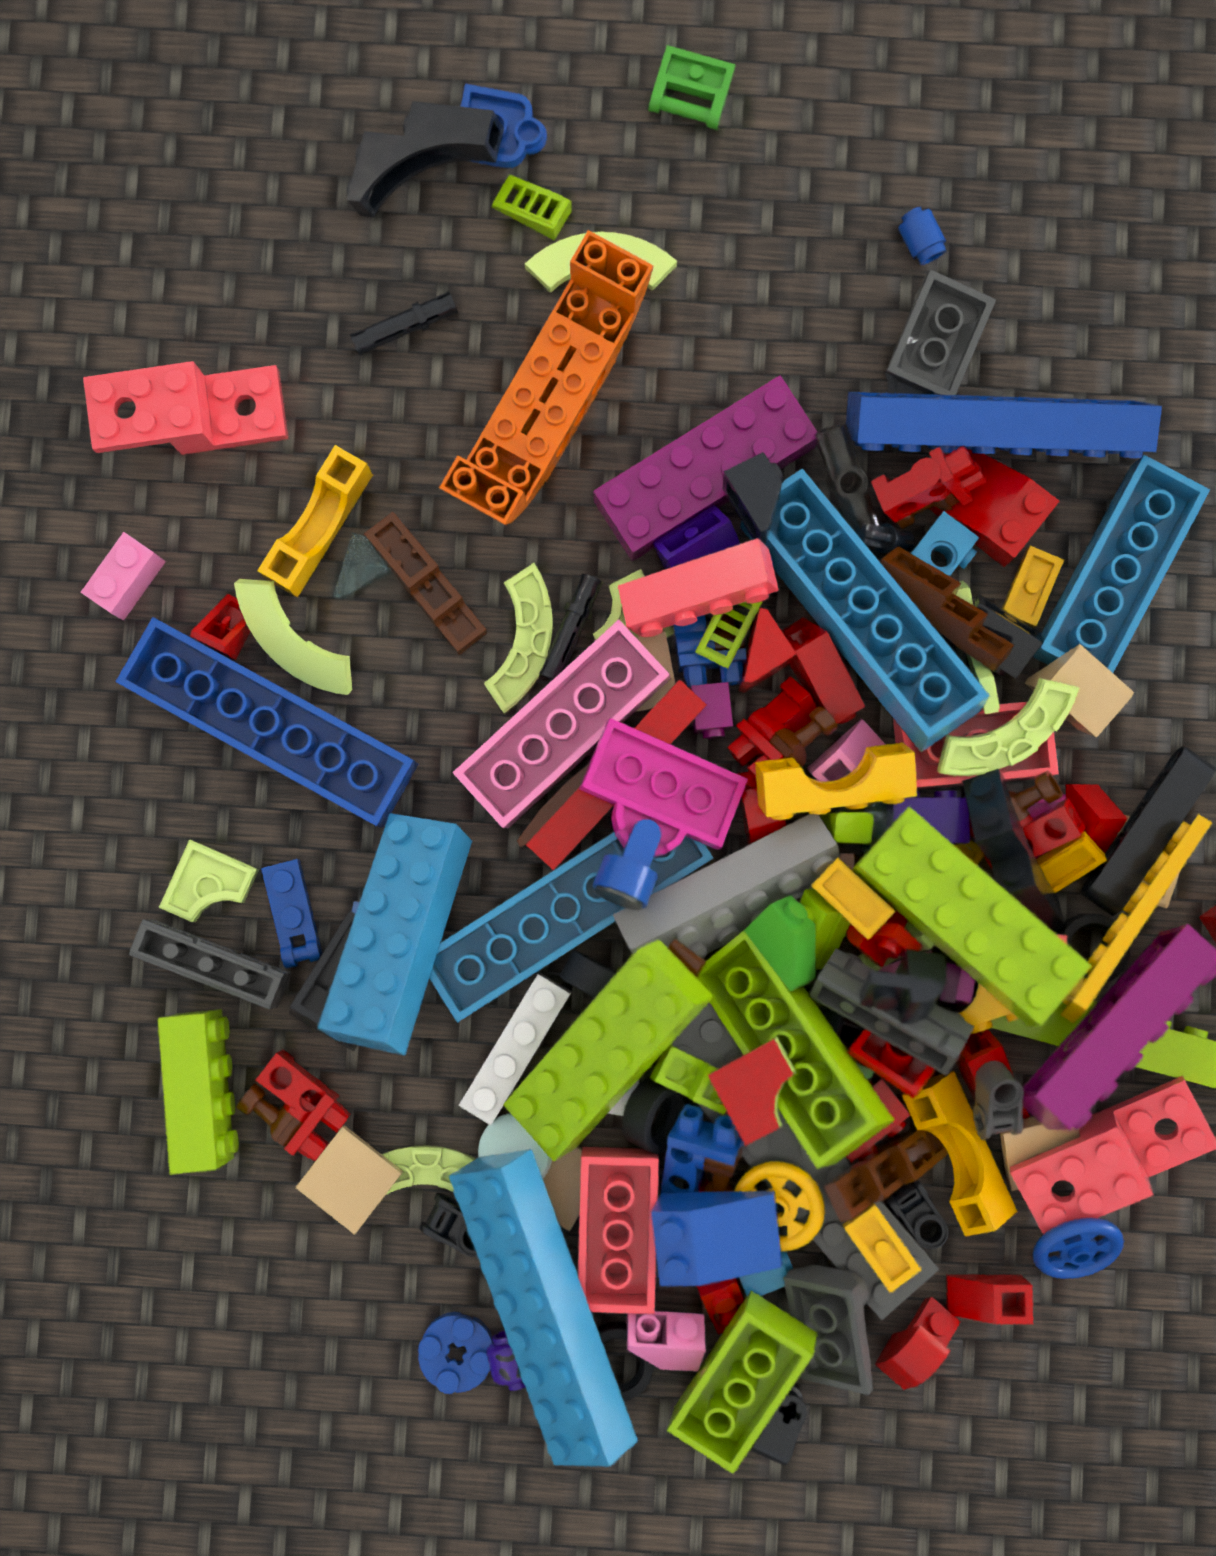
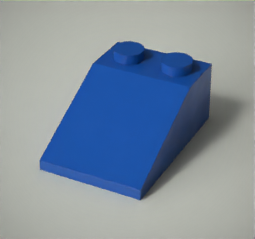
M775 1191L660 1193L651 1211L660 1286H700L782 1268Z

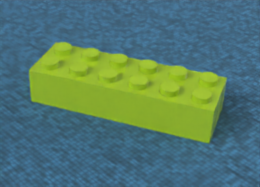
M910 807L899 815L852 869L871 889L1028 1027L1041 1026L1091 967L1087 961Z
M744 930L706 961L697 979L714 996L709 1002L743 1055L777 1037L792 1063L796 1073L785 1081L778 1095V1109L817 1169L836 1164L894 1121L813 999L809 997L810 995L805 987L802 986L790 992Z
M660 940L640 947L503 1104L504 1107L550 1159L555 1162L577 1148L714 996Z

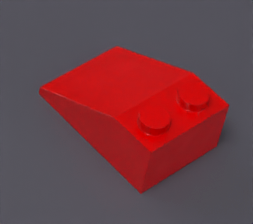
M968 450L972 460L975 459L979 463L987 482L970 491L974 501L965 506L959 501L956 505L952 506L953 510L945 512L977 535L979 539L975 545L1005 567L1018 555L1060 501L1031 478L985 454L973 453L972 450ZM935 506L929 509L938 517L944 511Z

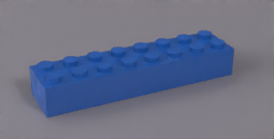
M848 392L845 437L855 441V446H860L862 450L882 451L884 450V444H891V447L907 452H920L921 445H927V448L932 449L940 447L944 453H951L958 449V446H964L967 450H972L973 453L995 454V447H1000L999 450L1009 451V454L1032 455V448H1036L1035 451L1046 452V455L1069 456V449H1072L1071 452L1083 453L1082 456L1105 457L1107 450V453L1119 454V457L1142 458L1143 452H1156L1162 406L1136 400Z
M152 617L115 681L380 828H383L386 824L389 813H392L419 765L411 758Z

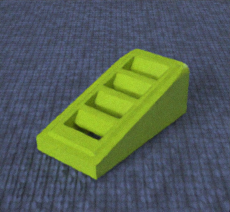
M510 174L492 203V208L554 241L572 211L571 200ZM514 188L519 192L512 204H509L505 201ZM525 195L529 196L530 199L525 208H519ZM539 201L542 205L536 214L531 213L536 202ZM548 208H552L553 212L549 219L543 218Z
M762 601L738 604L750 610L747 616L733 609L724 613L742 622L743 624L740 629L720 620L723 614L713 615L695 653L729 669ZM716 627L735 635L734 642L715 634ZM712 640L730 649L727 656L707 647L708 642Z
M835 812L819 815L836 843L869 844L872 840L874 820L872 814L865 812Z

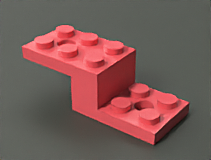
M190 361L83 377L92 450L96 453L171 443L181 455L288 439L280 374L276 365L204 375L195 362ZM251 399L255 401L256 407L252 414L247 416L238 414L237 408L243 400ZM125 402L135 403L136 409L131 417L126 419L119 418L118 409L120 405Z
M1181 1076L1093 1114L1079 1129V1138L1011 1166L1010 1174L1042 1234H1045L1050 1229L1064 1222L1081 1218H1099L1152 1196L1153 1192L1149 1177L1216 1150V1138L1184 1077ZM1168 1118L1176 1122V1129L1171 1134L1162 1135L1154 1130L1156 1123L1161 1119ZM1064 1180L1070 1182L1074 1186V1190L1068 1196H1058L1052 1191V1186L1056 1182Z

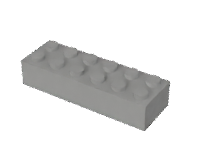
M809 814L652 894L646 908L641 910L625 908L613 914V917L633 955L640 947L660 940L668 948L670 943L677 939L703 959L708 953L725 946L739 935L771 903L791 895L799 902L804 890L812 889L811 885L839 858L838 846L820 816Z

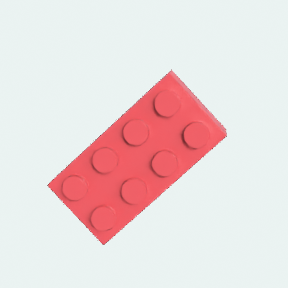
M1027 702L999 704V712L986 715L982 708L978 714L947 735L974 736L995 730L1016 716ZM893 718L895 743L904 742L915 752L917 790L963 786L962 781L979 776H953L938 773L937 767L946 736L921 753ZM1054 732L1038 747L1039 750L1013 766L1009 765L999 769L1004 776L1005 782L1035 779L1036 776L1045 771H1049L1053 776L1059 774Z
M582 1147L578 1278L591 1312L654 1314L656 1249L651 1211L658 1195V1154H653L645 1149Z

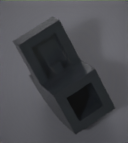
M906 950L896 970V974L870 970L860 991V1006L875 1007L884 1011L898 1010L900 1024H913L922 1021L931 1013L947 982L945 955Z

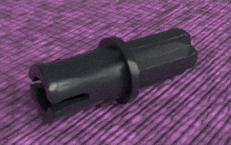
M864 523L861 530H856V534L866 546L873 547L881 553H889L898 546L910 552L914 547L912 544L905 543V540L915 541L914 535L907 530H898L891 524L885 523L878 526Z

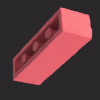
M758 538L618 585L626 627L642 637L659 635L663 632V628L675 624L677 626L693 624L698 620L697 617L709 613L713 615L727 613L733 609V605L743 602L758 603L764 601L769 597L768 594L779 591L769 548Z

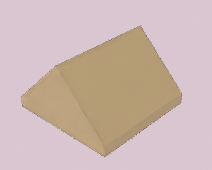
M1081 644L1027 678L1025 682L1033 691L1039 678L1079 687L1075 702L1066 720L1077 730L1094 737H1098L1132 698L1134 693Z

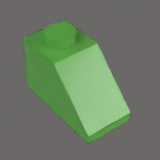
M792 895L771 903L744 932L789 991L792 992L816 978L815 924L807 917V911L804 906L797 902Z

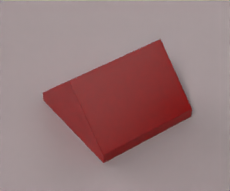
M759 608L753 620L746 652V661L742 671V681L738 690L740 692L746 693L790 664L796 655V652L767 609Z
M866 1029L848 1051V1054L913 1099L922 1092L936 1069Z

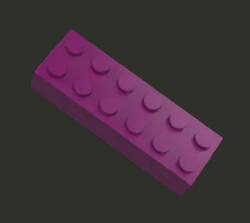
M781 375L595 489L593 491L594 503L633 562L654 549L653 542L713 505L720 508L728 503L729 499L722 489L725 470L762 452L765 453L770 463L775 462L781 470L815 449L820 435Z
M1189 924L1160 932L1023 1085L1022 1106L1048 1130L1080 1129L1092 1116V1112L1089 1109L1098 1099L1101 1101L1105 1100L1117 1088L1118 1083L1115 1082L1117 1077L1124 1070L1126 1072L1132 1070L1141 1061L1143 1054L1140 1051L1149 1041L1151 1043L1156 1042L1165 1034L1169 1027L1165 1024L1174 1013L1180 1014L1192 1003L1194 998L1190 994L1199 984L1204 986L1215 977L1216 949Z

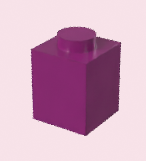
M728 682L691 686L690 689L707 704L693 720L694 734L703 733V739L725 737V731L731 730L733 727Z

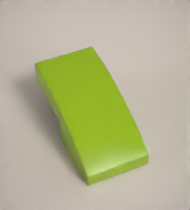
M669 1045L660 1055L650 1078L722 1115H725L727 1111L708 1077L709 1074L719 1068Z

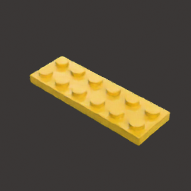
M1198 814L1191 824L1185 821L1182 822L1164 847L1159 858L1143 878V881L1146 883L1142 882L1122 909L1128 915L1121 913L1102 940L1108 945L1100 944L1087 962L1091 967L1086 972V978L1082 977L1062 1000L1067 1006L1061 1013V1016L1074 1024L1087 1010L1212 824L1211 821Z

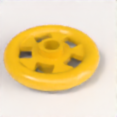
M781 1161L761 1163L748 1170L737 1183L735 1191H758L755 1185L767 1178L773 1188L767 1191H775L776 1203L781 1204L785 1210L782 1213L777 1212L778 1226H787V1235H779L781 1251H792L808 1244L820 1231L825 1216L823 1195L815 1180L800 1167ZM788 1180L794 1182L802 1189L797 1197L789 1190L783 1188ZM798 1207L809 1210V1216L805 1224L794 1220Z

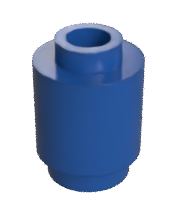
M917 207L901 217L903 223L898 227V230L914 260L918 259L921 266L936 260L947 251L944 246L946 239L931 209L923 211L921 207Z

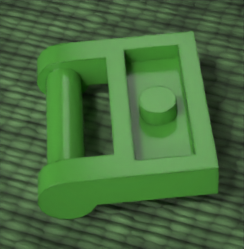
M667 45L648 110L658 114L660 111H665L707 123V128L717 130L734 75L735 64ZM666 88L713 101L712 107L710 109L664 96Z

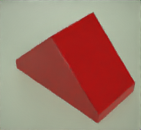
M227 594L197 624L190 637L201 644L234 660L237 659L250 633L237 598Z
M1098 784L1065 785L1066 799L1069 798L1085 824L1086 828L1084 831L1105 853L1128 818Z

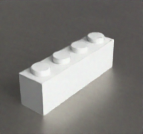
M542 973L536 976L460 1102V1107L492 1125L569 997L570 990Z

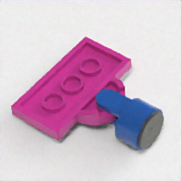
M609 718L579 790L614 805L611 818L614 834L624 847L622 856L604 855L592 885L595 889L594 892L605 900L633 910L646 908L658 875L649 868L653 857L665 855L680 845L685 836L716 850L721 849L748 779Z

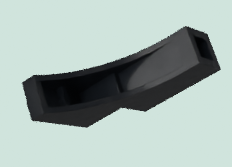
M412 101L410 113L404 120V136L364 131L361 145L356 150V165L353 177L347 185V201L360 216L374 218L382 204L398 187L427 169L456 161L470 160L496 163L504 127L493 110Z
M995 769L984 775L962 781L975 842L991 863L995 882L1052 932L1066 928L1059 898L1046 879L1032 852L1013 806L1004 776L1000 770Z

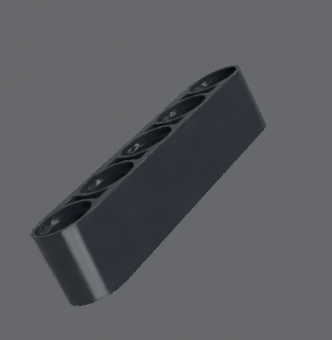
M1184 745L1176 750L1105 852L1107 861L1092 871L1084 883L1080 894L1111 916L1119 913L1213 777L1216 767Z

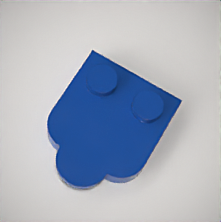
M465 84L460 107L493 110L504 127L496 163L485 161L471 162L502 168H513L524 160L525 155L536 154L544 148L547 141L546 129L540 121L533 118L532 105L525 96Z

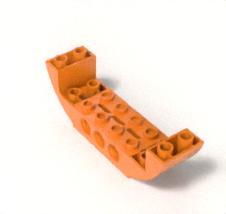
M589 230L587 231L570 260L571 280L468 458L464 459L457 455L439 489L504 525L513 522L527 508L543 484L549 479L615 364L644 298L654 265Z

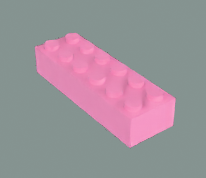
M618 619L452 773L502 828H509L597 747L609 718L624 723L671 679L670 674Z

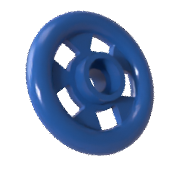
M1081 1218L1067 1221L1050 1229L1039 1238L1033 1249V1261L1042 1273L1050 1277L1060 1279L1085 1277L1103 1270L1119 1257L1124 1246L1123 1234L1115 1224L1104 1219ZM1098 1235L1105 1236L1103 1239L1099 1241H1096L1094 1239V1237ZM1059 1251L1060 1255L1048 1257L1050 1252Z

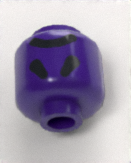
M505 1330L492 1337L493 1342L486 1349L493 1381L498 1385H508L510 1391L523 1389L525 1384L521 1379V1373L512 1348L508 1343Z

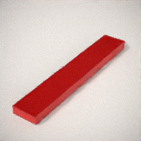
M679 679L634 729L671 744L707 704ZM578 788L530 839L526 846L554 870L614 805Z

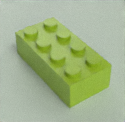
M222 1009L177 1013L158 1018L170 1174L217 1170L234 1159V1153L238 1152L239 1147L238 1133L236 1130H232L231 1115L235 1114L236 1103L234 1093L229 1092L228 1077L232 1076L233 1069L231 1056L226 1054L225 1039L229 1038L228 1018L223 1017Z
M750 1291L675 1405L667 1431L734 1474L813 1357L817 1332L755 1292Z

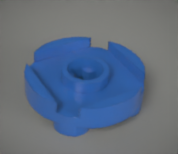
M461 1312L446 1313L432 1321L427 1327L418 1347L419 1365L426 1379L444 1394L466 1392L482 1383L490 1371L486 1355L487 1347L493 1342L490 1330L480 1319L474 1316L472 1318L468 1315H462ZM455 1343L457 1347L464 1345L467 1351L463 1353L462 1361L457 1362L456 1359H450L447 1356L450 1352V1344Z

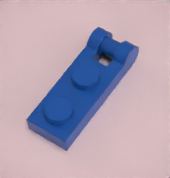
M300 859L261 868L280 944L281 959L285 969L296 967L298 962L308 959L310 962L318 961L323 953ZM304 934L306 945L295 947L292 937Z

